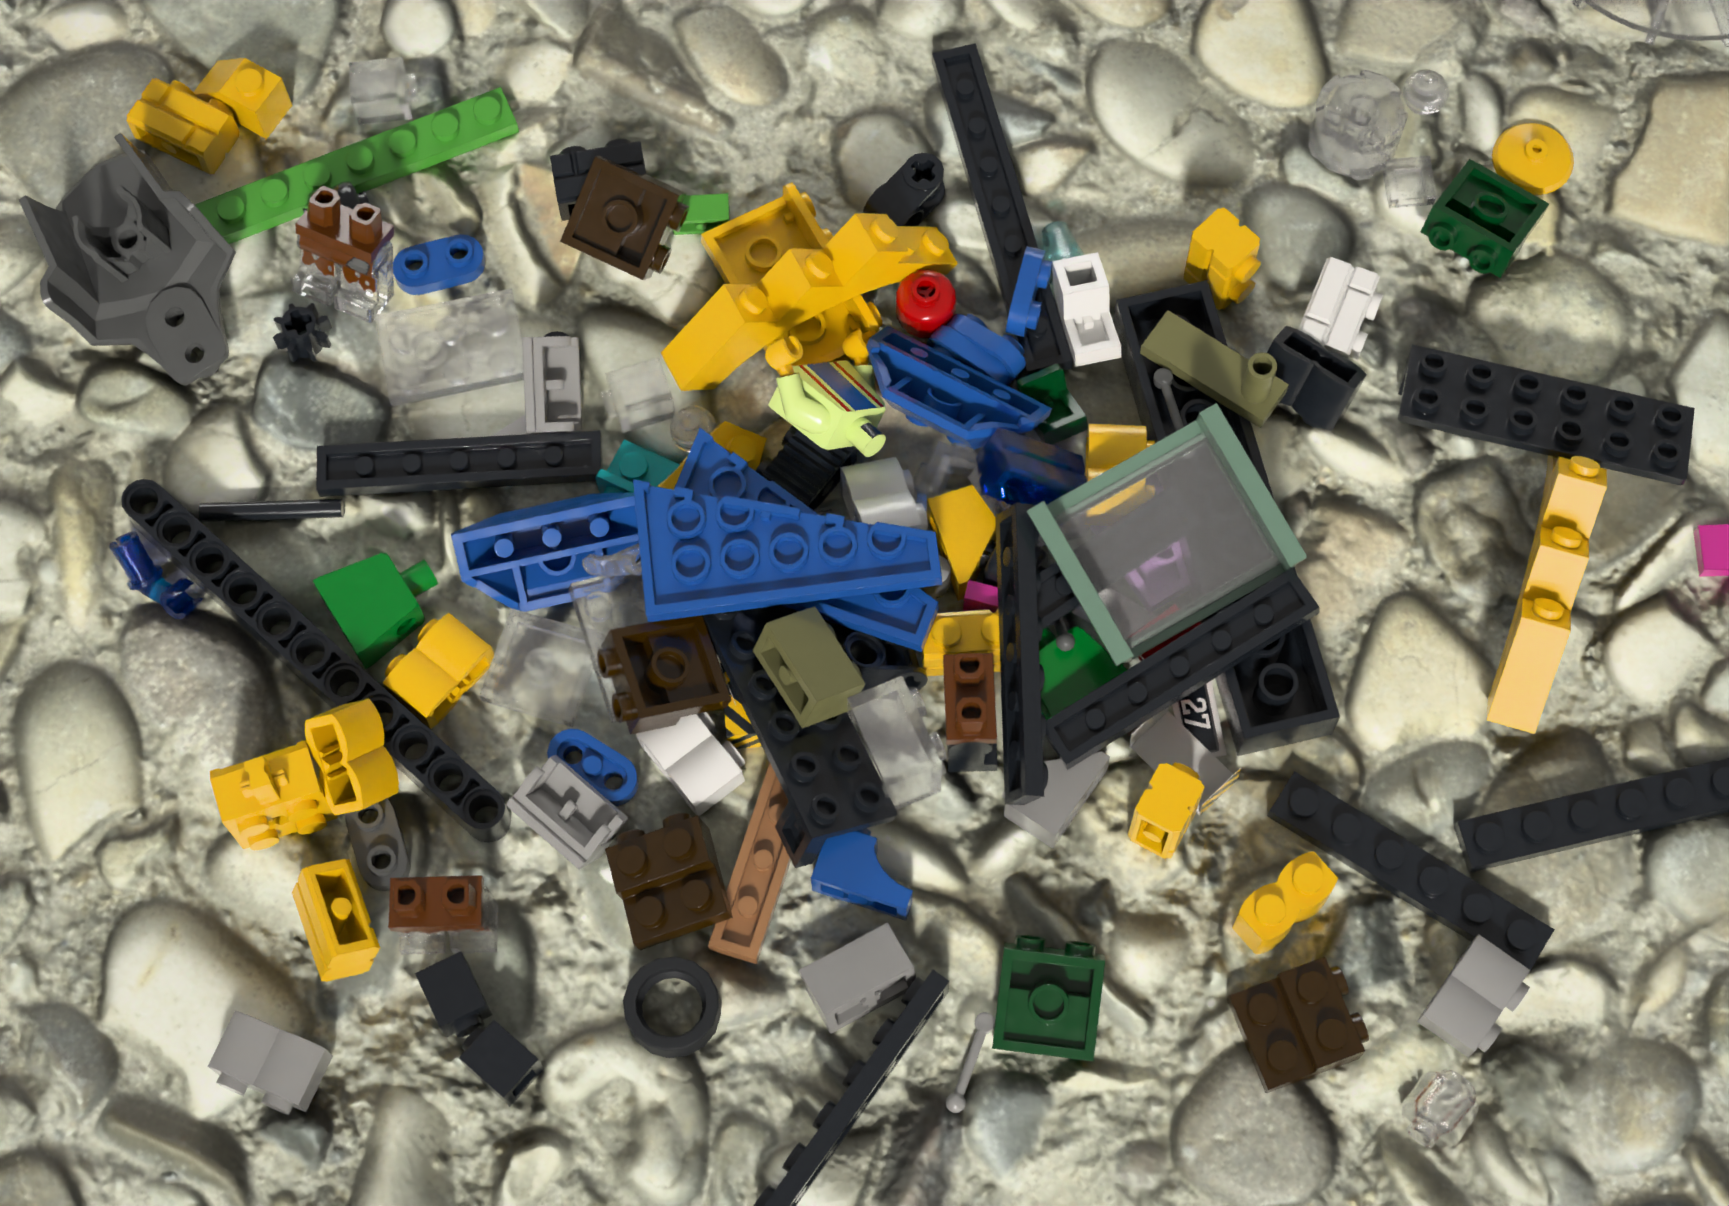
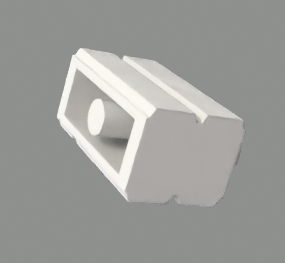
M1333 257L1327 258L1298 330L1314 338L1326 350L1337 353L1347 359L1351 357L1358 360L1368 336L1367 333L1360 331L1364 318L1374 321L1383 294L1375 292L1380 278L1378 274L1358 266L1354 268L1351 264Z

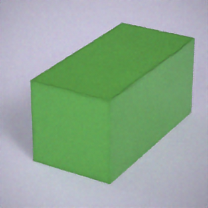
M728 193L686 195L683 204L689 206V212L679 232L673 230V234H702L730 221Z

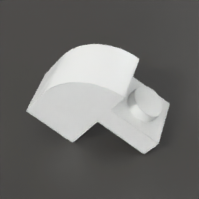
M1098 252L1052 261L1054 300L1075 367L1121 358V343L1109 308V283Z

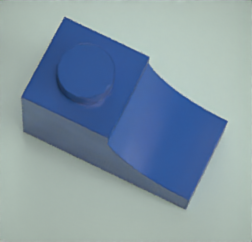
M865 828L827 838L820 850L811 876L812 891L906 921L912 905L913 890L898 884L883 870L876 856L878 841L876 837L870 836L871 831Z

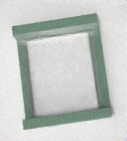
M1217 403L1201 411L1194 422L1046 505L1043 501L1027 510V514L1116 666L1124 665L1260 588L1290 568L1293 569L1299 562L1307 558L1306 553Z

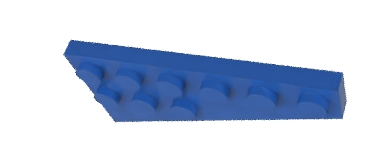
M699 428L675 487L692 489L695 494L723 498L727 495L800 508L801 512L819 515L774 481L765 479L750 468L744 459L734 452L731 454L716 443L711 435ZM920 588L781 605L796 611H802L815 606L826 621L922 652L939 610L938 601Z
M633 479L645 611L648 622L942 585L936 532L877 522L874 525L845 520V516L827 513L826 516L801 512L800 508L727 495L723 498L695 494L694 490L675 487V490L651 486L650 482Z

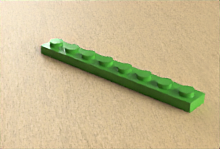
M499 87L197 203L195 206L228 244L301 217L304 214L302 208H308L309 194L314 190H318L321 186L332 188L341 182L348 181L354 185L357 193L363 190L366 192L519 132V128L502 88Z

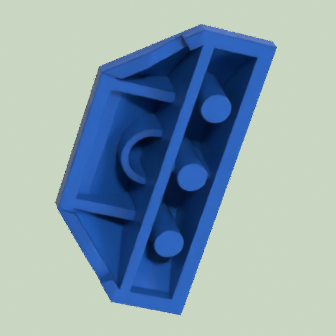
M890 326L885 327L868 340L866 347L881 395L892 408L906 414V418L910 422L923 427L929 426L945 434L947 439L957 446L970 447L975 450L1032 431L1049 417L1052 408Z
M634 492L592 493L504 512L451 533L462 582L477 588L519 613L614 593L640 557Z

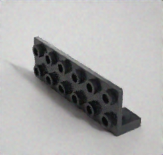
M1412 344L1398 391V395H1402L1398 414L1400 422L1557 458L1560 456L1571 459L1573 456H1582L1596 461L1601 468L1680 486L1684 485L1687 479L1695 410L1693 407Z
M780 605L702 615L715 654L718 655L788 799V803L775 828L794 868L812 864L827 838L893 821L897 815V810L848 713H842L802 729L753 652L766 623L796 613V611Z

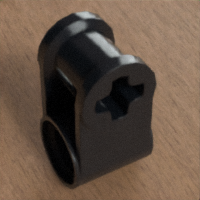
M930 153L914 154L886 183L874 191L866 202L863 213L887 214L897 226H919L944 198L945 186L942 162Z
M859 631L851 633L841 646L849 659L858 666L862 679L866 683L861 693L902 696L915 693L927 684V674L925 669L919 667L916 650Z

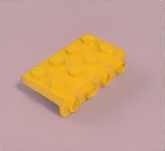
M790 182L783 186L782 197L702 233L701 243L725 284H757L789 249H822L833 238V235L828 228H820L814 218L816 217V211L806 192L799 193L793 182ZM860 294L828 308L793 327L763 348L766 352L772 343L792 335L798 338L803 348L802 358L792 363V366L843 360L849 361L851 359L846 356L842 348L845 338L857 329L861 330L862 335L869 330L870 332L875 330L878 333L883 323L872 301L866 303Z

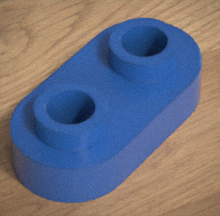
M459 234L401 250L394 258L392 270L396 283L401 290L411 295H423L476 280L483 273L486 262L481 244L469 235ZM456 252H467V255L462 259L453 258ZM420 262L423 264L418 270L408 269L413 263Z
M1026 247L1007 319L1006 333L1025 337L1027 328L1033 330L1037 328L1042 302L1035 301L1038 287L1047 289L1052 269V261L1045 260L1046 250Z
M955 314L945 325L956 330L982 350L997 358L1005 366L1012 381L1026 366V361L1023 357L1025 351L1021 344L1009 335L1004 334L1001 337L989 330L984 322L975 315Z
M939 326L926 341V344L933 349L1007 386L1012 382L1005 366L997 358L988 354L965 336L948 326Z
M579 729L563 730L550 741L547 750L548 759L556 754L614 806L624 805L635 796L639 785L638 775L633 763L625 756ZM576 751L583 755L581 761L577 764L565 762L566 756L571 752ZM614 776L620 777L623 783L618 789L611 790L605 786L609 778Z

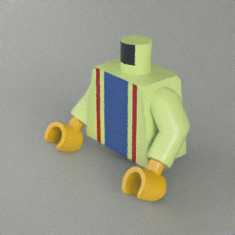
M857 329L845 338L842 348L846 356L854 361V366L847 360L792 366V363L802 358L803 355L800 341L792 335L785 339L781 338L769 345L765 353L766 361L773 369L779 370L780 377L776 378L778 386L768 406L823 449L831 450L855 446L865 457L875 455L883 447L886 440L885 435L877 429L886 411L884 401L876 393L874 369L872 365H868L867 356L869 353L866 346L869 338L877 332L875 330L870 332L869 330L862 335L861 330Z

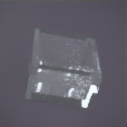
M900 676L848 697V716L883 782V792L886 798H891L896 810L940 793L941 777L943 774H946L943 760L947 759V755L938 733L935 731L929 734L923 718L927 715V711L917 688L909 690L903 676Z

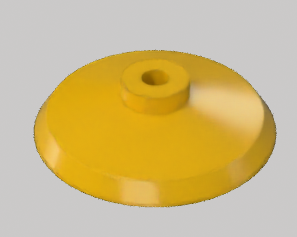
M1522 123L1508 128L1498 137L1492 151V162L1496 173L1533 195L1548 194L1559 189L1567 182L1573 171L1574 157L1569 143L1559 132L1543 124Z

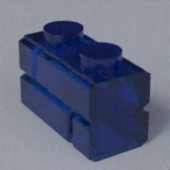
M1003 428L995 431L979 451L976 458L978 475H981L979 482L982 496L996 501H1004L1009 505L1023 503L1036 506L1043 501L1047 505L1087 482V477L1084 476L1085 466L1082 455Z

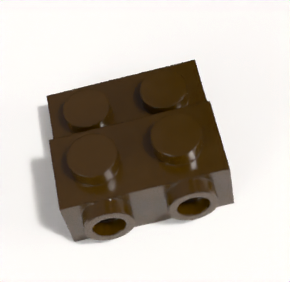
M595 156L560 242L641 280H646L652 277L653 272L661 274L669 260L672 249L666 247L665 243L671 229L679 232L686 220L689 206L683 204L687 193L647 174L640 175L602 156Z
M702 615L610 629L601 645L602 649H599L597 652L599 672L603 678H612L616 693L612 695L613 714L617 722L627 723L630 735L674 726L684 716L727 708L732 700Z
M688 813L670 815L662 821L663 828L647 834L639 829L623 832L616 838L617 845L605 848L616 894L623 900L633 944L640 951L733 918L710 829L698 815L691 817Z
M1325 957L1281 972L1275 979L1231 994L1227 998L1265 1093L1358 1060L1365 1052L1362 1043L1369 1041L1365 1023L1358 1012L1349 1014L1342 997L1349 993L1344 974L1339 966L1330 968Z

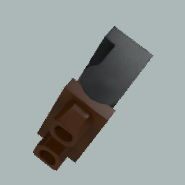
M993 653L943 655L948 772L997 771Z

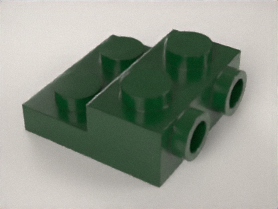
M1469 159L1432 206L1420 232L1428 236L1430 243L1436 249L1443 251L1450 249L1468 259L1470 266L1475 271L1482 274L1491 272L1501 278L1519 254L1525 240L1544 216L1549 203Z
M1015 935V943L1004 942L992 1049L1094 1061L1105 955L1095 953V944L1081 941H1066L1065 950L1045 947V938L1032 935Z

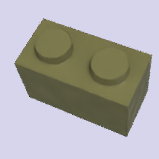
M815 606L766 623L753 649L754 654L802 729L850 711L866 684L862 679L858 666L849 659L837 641L834 629L829 623L824 621Z

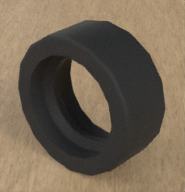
M677 956L657 958L642 966L628 982L623 998L625 1020L636 1042L650 1053L666 1058L688 1056L703 1048L716 1033L721 1016L718 990L709 973L694 961ZM677 978L687 981L696 988L701 997L702 1012L699 1021L690 1031L679 1036L668 1037L656 1033L648 1026L643 1017L642 1005L645 995L653 985L664 979Z

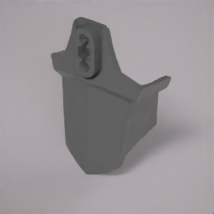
M119 133L114 138L125 154L115 156L94 166L68 191L56 206V209L48 207L26 195L19 199L49 266L40 281L41 298L48 309L69 323L90 345H134L161 365L175 381L181 385H188L198 378L212 376L219 369L221 363L228 359L229 347L223 326L219 289L236 251L184 194L171 189L147 152L137 149L122 133ZM184 316L183 322L176 326L177 321ZM195 347L204 352V356L199 362H196L198 355L192 350Z

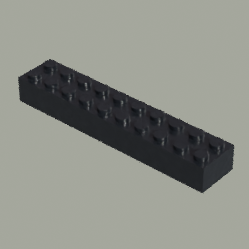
M1208 280L1116 300L1113 323L1121 343V356L1141 425L1146 426L1147 440H1154L1155 443L1176 431L1162 389L1157 388L1153 383L1154 373L1163 367L1140 354L1141 346L1167 310L1227 346ZM1173 374L1171 389L1184 427L1194 422L1201 411L1217 403L1274 499L1251 422ZM1206 444L1197 448L1193 457L1189 459L1180 458L1157 471L1160 485L1163 486L1164 490L1174 484L1201 523L1199 528L1179 540L1191 581L1189 590L1193 602L1272 557ZM1237 601L1231 603L1230 605L1203 619L1202 621H1200L1201 624L1207 621L1208 619L1212 618L1216 614L1220 613L1224 609L1228 608L1229 606L1233 605ZM1311 619L1215 678L1237 756L1332 735L1339 721L1340 714Z

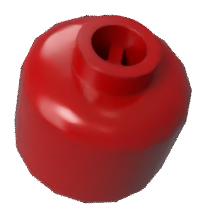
M918 270L909 274L900 282L896 291V317L901 327L910 335L918 338H929L939 326L946 325L955 315L956 291L951 281L942 273L934 270Z

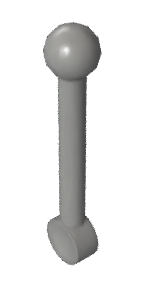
M980 1013L975 1019V1029L977 1030L956 1089L946 1099V1107L952 1113H959L965 1108L966 1101L963 1096L986 1034H989L994 1029L995 1020L990 1013Z

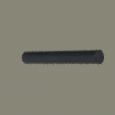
M343 499L199 504V519L201 522L344 517Z

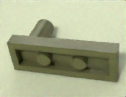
M1167 310L1141 346L1140 354L1159 366L1170 370L1175 376L1259 428L1264 425L1286 394L1289 384L1275 376L1277 363L1270 354L1256 353L1248 360Z

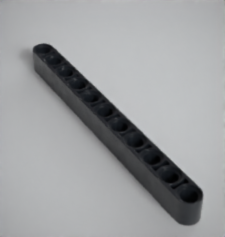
M141 479L132 482L126 487L121 498L122 507L136 529L332 709L343 704L370 699L379 714L384 712L392 713V720L383 727L384 747L391 755L395 766L477 840L487 843L498 841L506 835L511 824L510 813L504 798L490 783L158 483L153 480ZM158 502L154 510L149 513H139L145 504ZM190 532L185 541L177 544L172 543V539L178 533ZM224 561L222 567L215 573H204L210 563ZM257 591L255 598L249 603H237L238 598L243 593ZM280 621L291 622L285 632L277 635L270 634L271 628ZM315 651L325 652L324 657L317 664L310 666L303 664L304 659L310 653ZM351 681L359 683L358 688L353 694L345 697L337 695L338 689L344 683ZM422 743L428 746L425 754L418 759H407L405 757L408 748L414 744ZM454 774L463 777L462 783L455 790L442 791L439 789L440 783L447 776ZM492 806L498 809L496 817L490 822L478 823L474 821L475 814L482 807Z

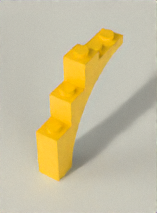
M855 213L822 249H789L757 284H723L665 347L661 355L681 391L713 390L737 367L764 346L824 310L860 294L901 282L906 276L918 270H934L947 275L958 262L949 249L947 238L937 227L897 226L887 214Z
M1548 456L1546 478L1535 535L1508 637L1488 697L1487 721L1533 734L1536 732L1571 631V609L1589 560V537L1607 488V469L1600 468V465L1592 459L1582 456H1573L1571 459L1560 456L1558 458Z

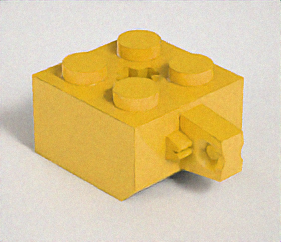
M306 740L232 766L210 771V781L222 823L243 849L249 847L252 850L266 849L277 844L279 837L295 832L311 834L325 828L328 821L338 818L337 815L332 813L324 799L325 796L320 785V767L313 759Z

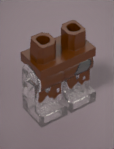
M321 186L309 199L308 208L295 223L300 258L299 272L293 278L292 292L330 306L334 301V309L372 324L394 296L393 246L390 242L394 236V225L382 221L380 208L363 203L357 204L354 209L340 204L338 191Z
M482 875L390 878L388 928L399 935V951L401 955L446 953L447 931L450 934V950L452 953L460 951L462 953L497 952L498 902L488 887L484 886Z

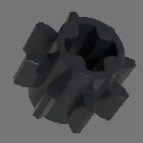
M291 303L289 304V310L282 317L274 318L280 333H277L273 339L278 349L287 348V353L292 362H295L298 357L310 358L314 362L316 361V355L323 347H331L328 335L325 334V332L332 328L328 316L318 317L314 303H310L307 308L295 307ZM307 330V332L304 334H298L301 331Z

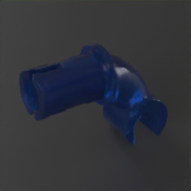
M132 531L123 534L115 539L117 543L112 542L109 545L111 552H113L129 579L127 582L129 589L138 590L143 595L161 604L170 616L175 619H183L201 604L203 598L193 599L185 592L194 584L192 581L180 578L171 584L161 576L164 572L162 567L154 564L139 539L137 532Z

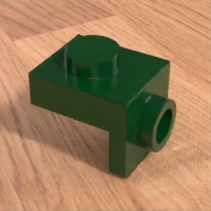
M1059 364L1049 366L1017 381L1019 392L1052 408L1049 417L1034 428L1046 447L1088 429L1087 416L1067 389L1064 371Z

